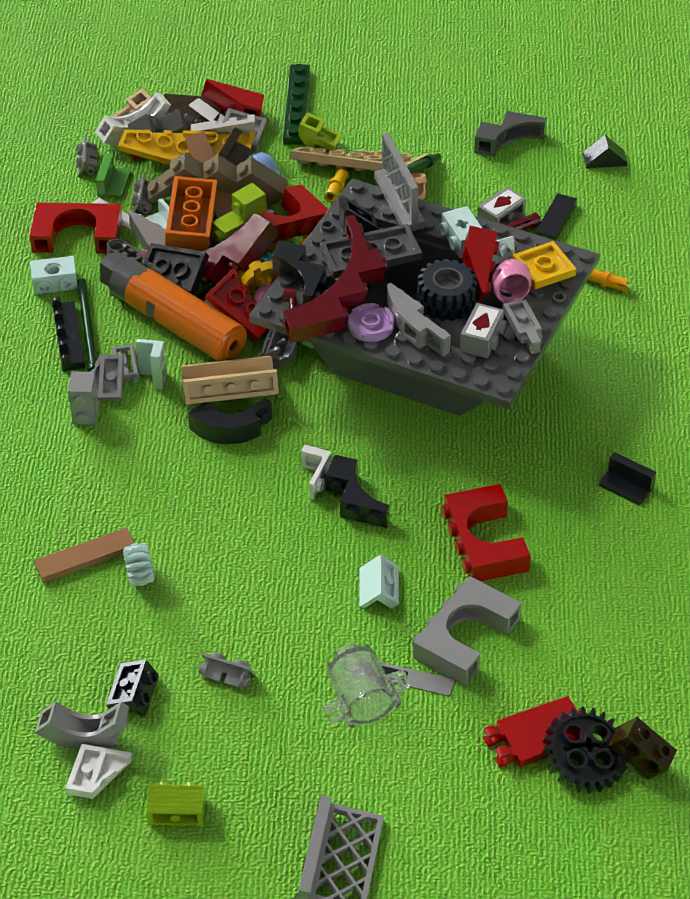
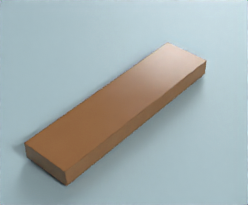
M124 528L34 560V565L42 582L45 583L123 555L124 547L135 543L128 529Z

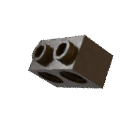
M638 717L619 725L608 745L609 748L648 780L668 771L677 752L673 746Z

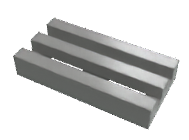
M134 344L111 347L112 354H117V352L121 351V354L125 357L123 380H126V383L131 382L130 379L135 378V381H140ZM127 350H130L133 372H129Z

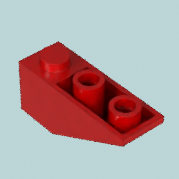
M210 79L205 80L201 94L202 97L225 112L230 108L260 117L264 94Z
M470 225L465 238L462 258L467 268H471L477 276L476 298L478 303H482L484 296H489L492 282H489L488 279L489 275H493L496 264L495 261H492V257L497 255L500 242L496 241V231Z

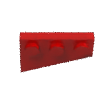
M233 268L206 294L205 299L221 313L244 326L247 335L254 341H257L268 328L249 322V315L258 303L253 301L248 293L249 289L245 284L241 283L237 277V271Z

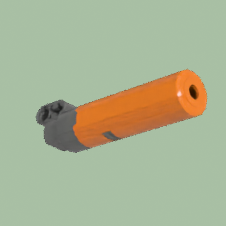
M112 239L107 243V256L100 262V282L107 285L113 295L216 361L234 360L239 356L247 339V332L244 326L162 275L142 264V253L137 248L121 239Z

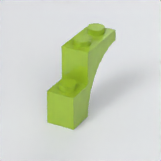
M251 183L232 193L231 207L233 211L212 222L214 246L230 238L254 214L260 215L267 210L266 193L255 184Z

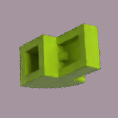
M308 112L298 128L299 136L306 146L315 148L318 145L330 151L336 149L342 134L325 127L324 119Z

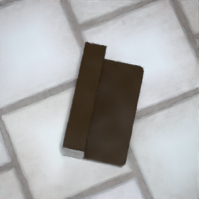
M234 127L218 155L237 166L247 160L252 150L238 142L242 130Z

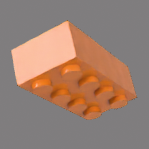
M174 176L165 232L166 246L204 251L210 248L212 222L214 221L217 198V180Z

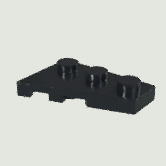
M151 243L143 263L187 292L195 295L209 255L203 251Z

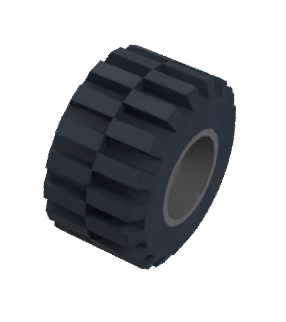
M443 259V261L436 260L433 264L428 263L425 268L421 269L418 275L417 301L424 306V314H430L431 318H439L440 321H445V319L455 321L456 318L462 319L465 314L469 315L471 313V309H474L476 302L477 276L471 268H467L466 264H460L456 260L449 261V259Z

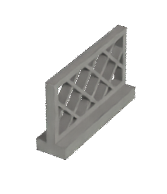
M389 133L382 134V169L375 171V180L399 225L408 224L411 231L424 229L425 220L418 209V186Z
M321 795L296 899H345L343 895L353 890L360 899H367L384 816L331 803L332 797ZM333 814L346 816L349 823L339 827L333 820ZM368 821L376 823V828L366 834L359 824ZM353 827L360 838L349 842L343 832ZM337 835L344 846L334 851L327 841ZM364 842L371 852L361 858L354 847ZM349 851L355 861L344 866L338 855ZM332 859L339 870L328 875L322 864ZM360 866L366 876L356 882L349 871ZM343 874L350 885L339 891L332 880ZM327 883L334 893L329 897L316 895V890Z

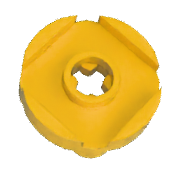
M254 261L249 265V270L245 272L240 280L249 289L248 293L254 295L255 291L262 285L273 284L279 274L273 273L272 261Z

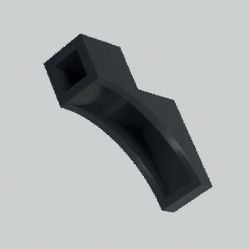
M283 241L278 242L272 255L273 273L289 278L303 291V304L322 295L323 290H326L329 284V276H326V266L309 263V256H306L305 245Z
M334 455L326 473V491L342 495L340 499V517L387 528L390 505L375 500L361 488L357 481L358 460Z

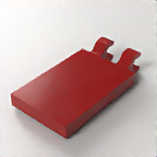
M569 696L499 719L496 726L491 725L484 728L486 736L483 737V740L487 747L494 746L502 741H505L507 745L495 749L498 756L494 759L498 767H504L515 761L519 767L547 758L549 755L542 753L546 746L542 741L545 735H547L545 732L548 726H552L551 722L553 719L558 718L563 711L568 715L570 709L574 708L578 714ZM567 734L571 740H576L574 735Z

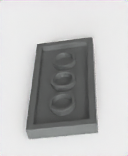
M408 224L364 233V240L369 241L371 250L378 248L381 257L386 258L388 267L422 260V251ZM347 237L320 242V250L333 279L339 278L348 264L352 249Z

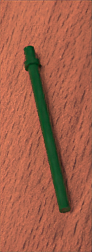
M81 278L77 281L89 363L87 372H90L95 367L97 355L86 280Z

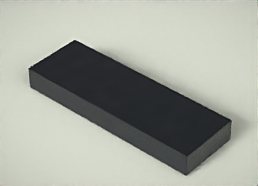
M557 193L535 234L557 241L577 205V198Z

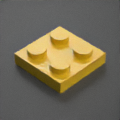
M554 241L513 254L512 259L525 263L530 269L532 276L531 285L534 289L576 276V267Z

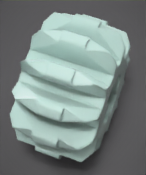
M135 543L124 547L123 555L130 584L132 586H142L153 582L154 572L148 546L145 543Z

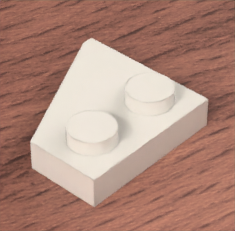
M81 744L65 788L66 794L93 799L132 762V753Z

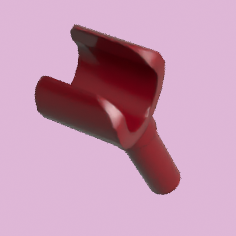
M284 288L283 302H290V309L296 307V289Z

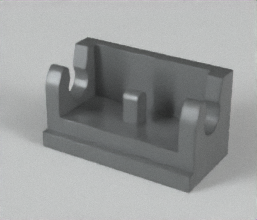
M269 329L260 356H271L273 368L277 369L293 361L299 341L290 343L286 334Z

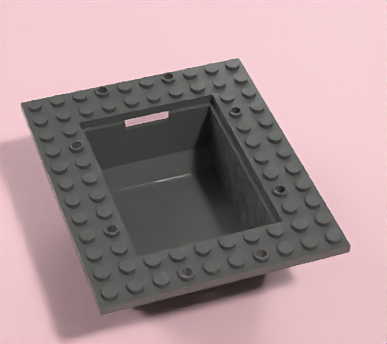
M351 179L302 244L306 246V256H309V263L326 266V276H329V284L322 294L337 280L333 279L320 250V242L344 237L339 223V198L342 195L372 213L379 230L399 226L380 187ZM418 199V209L425 220V228L412 231L422 251V260L388 267V270L385 271L384 281L367 284L368 295H365V304L375 303L379 304L381 308H388L387 285L389 283L402 289L407 295L417 301L418 275L421 269L425 268L428 263L433 264L434 261H443V259H449V261L456 260L460 264L464 263L463 258H460L456 251L451 249L446 236H442L439 228L440 223H442V213L454 209ZM474 216L483 229L497 232L496 240L513 236L516 253L554 241L576 267V276L538 289H534L531 285L529 293L523 298L528 302L542 327L543 339H541V352L531 354L527 343L522 344L518 340L505 314L503 320H506L505 331L503 335L499 334L498 345L495 350H491L488 358L460 351L461 332L471 313L469 315L465 314L462 319L456 318L455 321H450V319L440 321L439 318H431L430 314L423 315L451 335L450 353L444 357L427 345L418 349L401 333L395 324L392 334L376 342L361 341L353 337L348 331L347 320L345 322V330L304 341L314 344L315 350L334 374L458 416L479 406L483 401L510 409L598 264L600 254ZM279 275L250 313L249 322L287 335L283 325V312L290 309V302H283L284 288L296 289V307L303 305V291L295 282ZM489 275L488 281L492 282L489 296L485 295L482 303L479 304L503 309V304L505 303L495 296L493 291V275ZM500 292L505 297L512 296V294ZM354 308L347 309L348 315L352 313Z

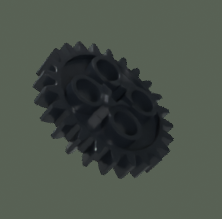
M582 706L578 714L574 708H571L568 715L563 711L558 718L553 719L551 722L552 726H548L545 732L547 735H545L542 743L546 744L542 753L549 755L544 761L545 764L554 765L550 773L559 772L558 782L563 779L568 780L567 788H570L573 783L577 784V792H580L583 786H586L588 793L591 794L594 787L599 792H602L605 785L611 788L615 783L614 781L618 782L622 777L621 773L624 774L628 767L625 765L627 762L608 747L617 727L614 728L612 726L614 718L606 721L605 712H602L600 716H596L595 708H592L588 714L584 706ZM567 734L574 735L576 740H571ZM593 734H598L602 738V741L597 740L593 736ZM570 759H575L580 766L573 765ZM596 759L604 761L606 766L598 764Z

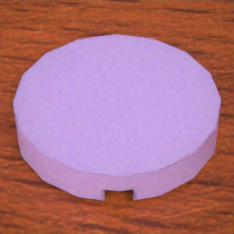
M368 303L359 305L352 309V313L348 315V331L358 340L376 342L387 338L393 332L395 324L394 315L390 309L386 307L385 309L381 308L379 304Z

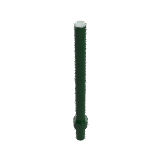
M428 154L422 160L407 166L411 174L425 167L430 168L441 160V154Z

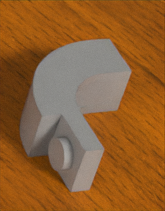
M55 701L41 711L35 733L48 741L68 748L80 749L81 744L108 748L117 744L119 733L125 729L128 723L127 714L129 706L120 702L102 714L85 715L74 712Z

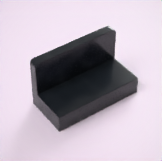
M614 452L609 458L608 471L599 481V486L637 505H641L654 489L656 471Z

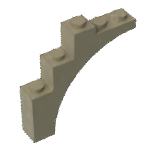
M184 152L170 161V170L148 183L147 201L154 204L159 199L171 196L174 176L217 180V190L233 192L253 183L266 193V202L274 205L282 200L284 189L287 188V179L253 157L236 166L222 156L216 155L203 164Z

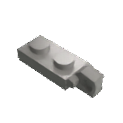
M526 299L503 304L504 314L518 340L522 344L527 343L531 354L541 352L542 327Z

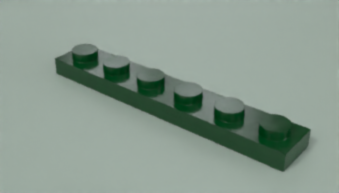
M290 64L283 145L304 144L299 136L298 128L307 111L310 65Z

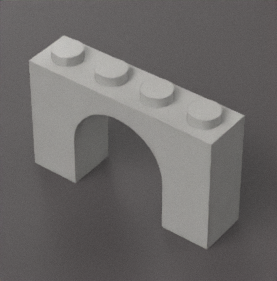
M469 576L464 583H460L457 586L451 599L444 601L440 612L429 619L423 632L416 634L412 641L413 658L466 686L479 670L480 653L455 640L448 631L459 622L473 620L482 622L507 635L520 620L522 603Z

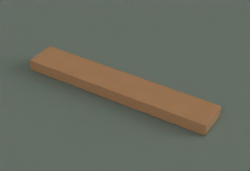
M205 131L185 136L184 140L192 157L203 164L215 157ZM217 190L216 219L231 212L232 197L227 190Z

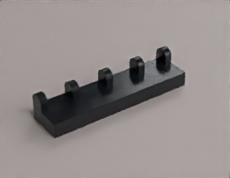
M54 297L52 299L62 371L85 368L75 302L61 303L59 297Z

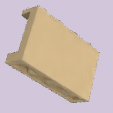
M271 356L181 366L186 405L279 394L277 370L273 369Z

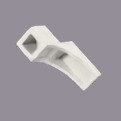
M155 92L153 97L143 107L133 113L119 117L105 115L95 133L104 143L118 147L124 130H129L128 123L145 114L159 119L165 116L171 104L162 94Z

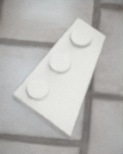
M255 114L247 115V119L239 121L234 117L229 118V121L225 123L209 121L191 124L190 131H216L218 134H229V131H233L234 127L242 130L241 134H248V132H253Z

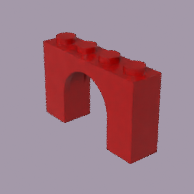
M300 184L284 189L281 206L291 216H279L268 211L263 212L259 216L270 221L279 232L272 242L275 243L310 234L329 209Z
M36 203L29 235L32 252L53 253L56 237L60 231L73 225H85L95 230L94 242L96 253H107V243L112 239H120L123 222L121 204Z
M501 483L444 495V505H441L442 517L444 520H448L449 535L451 538H455L456 553L458 556H462L463 571L479 581L529 572L531 555L523 537L492 543L477 539L469 531L478 523L507 517L508 500Z

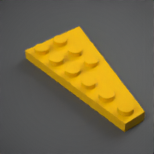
M124 130L118 144V151L170 165V161L182 153L186 152L190 155L184 140L185 136L203 131L172 133V130H164V133H152L150 130ZM205 131L214 156L219 154L232 131H229V134ZM256 132L241 134L238 142L251 149Z

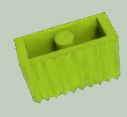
M169 782L150 784L147 803L148 825H182L184 827L186 825L189 827L193 825L195 827H202L204 825L206 801L205 786L195 782H187L184 785H172Z

